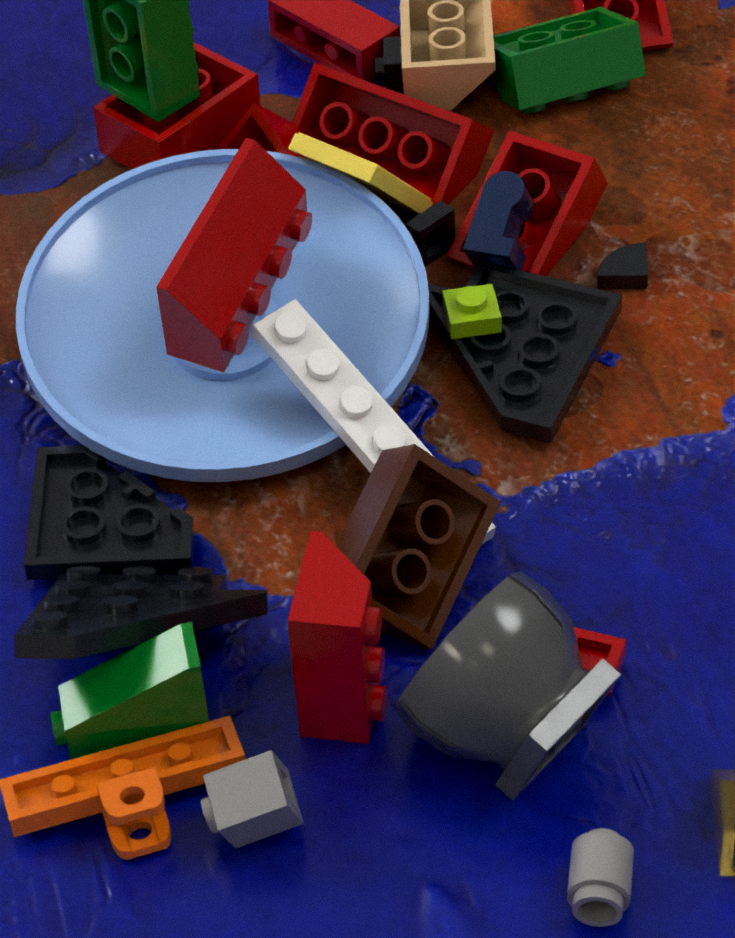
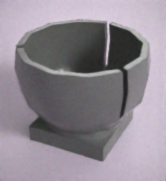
M520 571L510 574L509 577H506L484 596L446 636L418 670L400 696L396 712L416 736L447 756L498 763L503 771L495 785L513 801L582 730L621 674L603 658L591 671L583 667L572 619L544 586Z

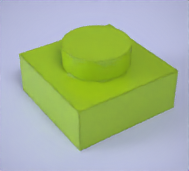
M493 284L442 290L443 308L451 339L502 333V317Z

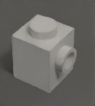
M272 750L203 775L208 797L201 799V806L207 825L213 834L219 832L235 848L304 824L288 768Z

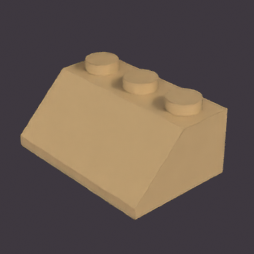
M400 0L404 95L448 111L452 110L496 70L491 0Z

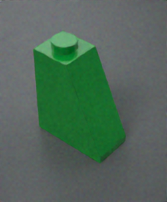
M192 622L179 624L59 685L61 710L50 712L56 747L68 745L70 759L208 722L209 717L202 670Z

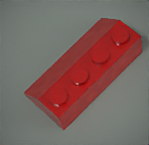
M316 62L313 64L292 120L300 133L378 164L431 198L432 206L439 201L449 205L478 175L495 131L473 119Z
M245 138L156 287L167 355L221 372H225L234 354L240 355L243 352L253 320L256 316L261 317L265 313L274 283L277 278L283 279L286 276L291 263L292 251L298 241L304 242L312 225V213L307 212L306 189L256 140Z

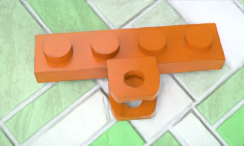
M230 716L2 778L0 779V788L13 837L103 813L113 850L120 858L129 860L169 847L171 843V829L165 811L164 795L205 784L203 775L245 760L246 757ZM138 829H148L151 831L143 839H133L130 837Z

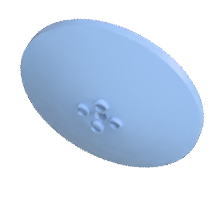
M239 149L206 150L175 155L147 163L105 182L82 197L56 221L36 247L25 269L16 304V334L22 364L33 391L54 421L71 437L91 451L119 465L167 479L191 482L251 480L296 469L330 455L346 444L252 336L253 324L296 299L388 405L392 407L413 377L425 348L429 328V289L422 257L410 232L383 200L347 175L320 163L297 156L267 151L306 189L307 212L312 213V225L304 242L298 241L292 251L291 263L286 276L283 279L277 278L274 283L265 313L261 317L256 316L253 320L243 352L240 355L234 354L225 372H221L167 355L156 287Z

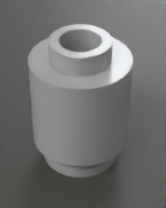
M606 828L593 829L579 835L572 843L567 900L572 906L574 917L590 926L606 927L618 923L623 917V912L630 905L634 848L626 838L613 830Z

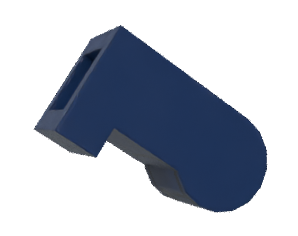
M511 171L498 172L487 179L483 186L463 247L464 252L474 267H477L480 261L517 270L523 269L526 256L517 242L522 224L530 218L534 211V201L524 181L517 173Z

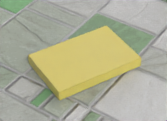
M295 133L288 147L289 150L302 158L341 172L365 186L380 199L413 213L421 214L433 204L431 198L378 164L303 133Z

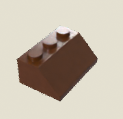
M416 444L382 450L336 546L371 581L373 607L382 608L381 633L420 648L432 650L501 501Z

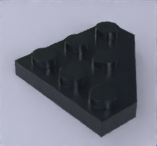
M84 445L37 447L24 560L27 580L58 579L62 573L67 574V569L76 566L99 567L101 574H122L123 569L135 566L153 567L156 569V574H178L180 569L193 567L195 537L193 517L178 507L174 510L170 509L156 498L155 490L128 471H124L121 474L106 463L105 457L91 451Z

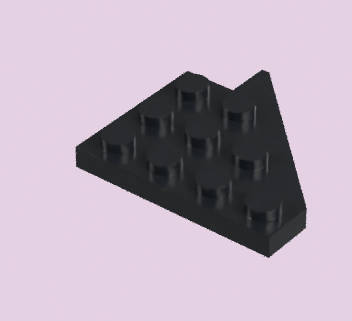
M480 261L466 286L493 284L502 317V333L451 339L442 296V290H448L449 288L428 283L429 317L500 429L552 443L622 310V295Z
M95 566L71 567L67 569V574L62 573L14 634L15 658L77 659L141 644L182 623L192 622L194 631L266 615L268 613V590H227V575H212V570L206 567L183 568L178 571V575L156 574L155 568L147 566L125 568L122 570V574H101L100 568Z

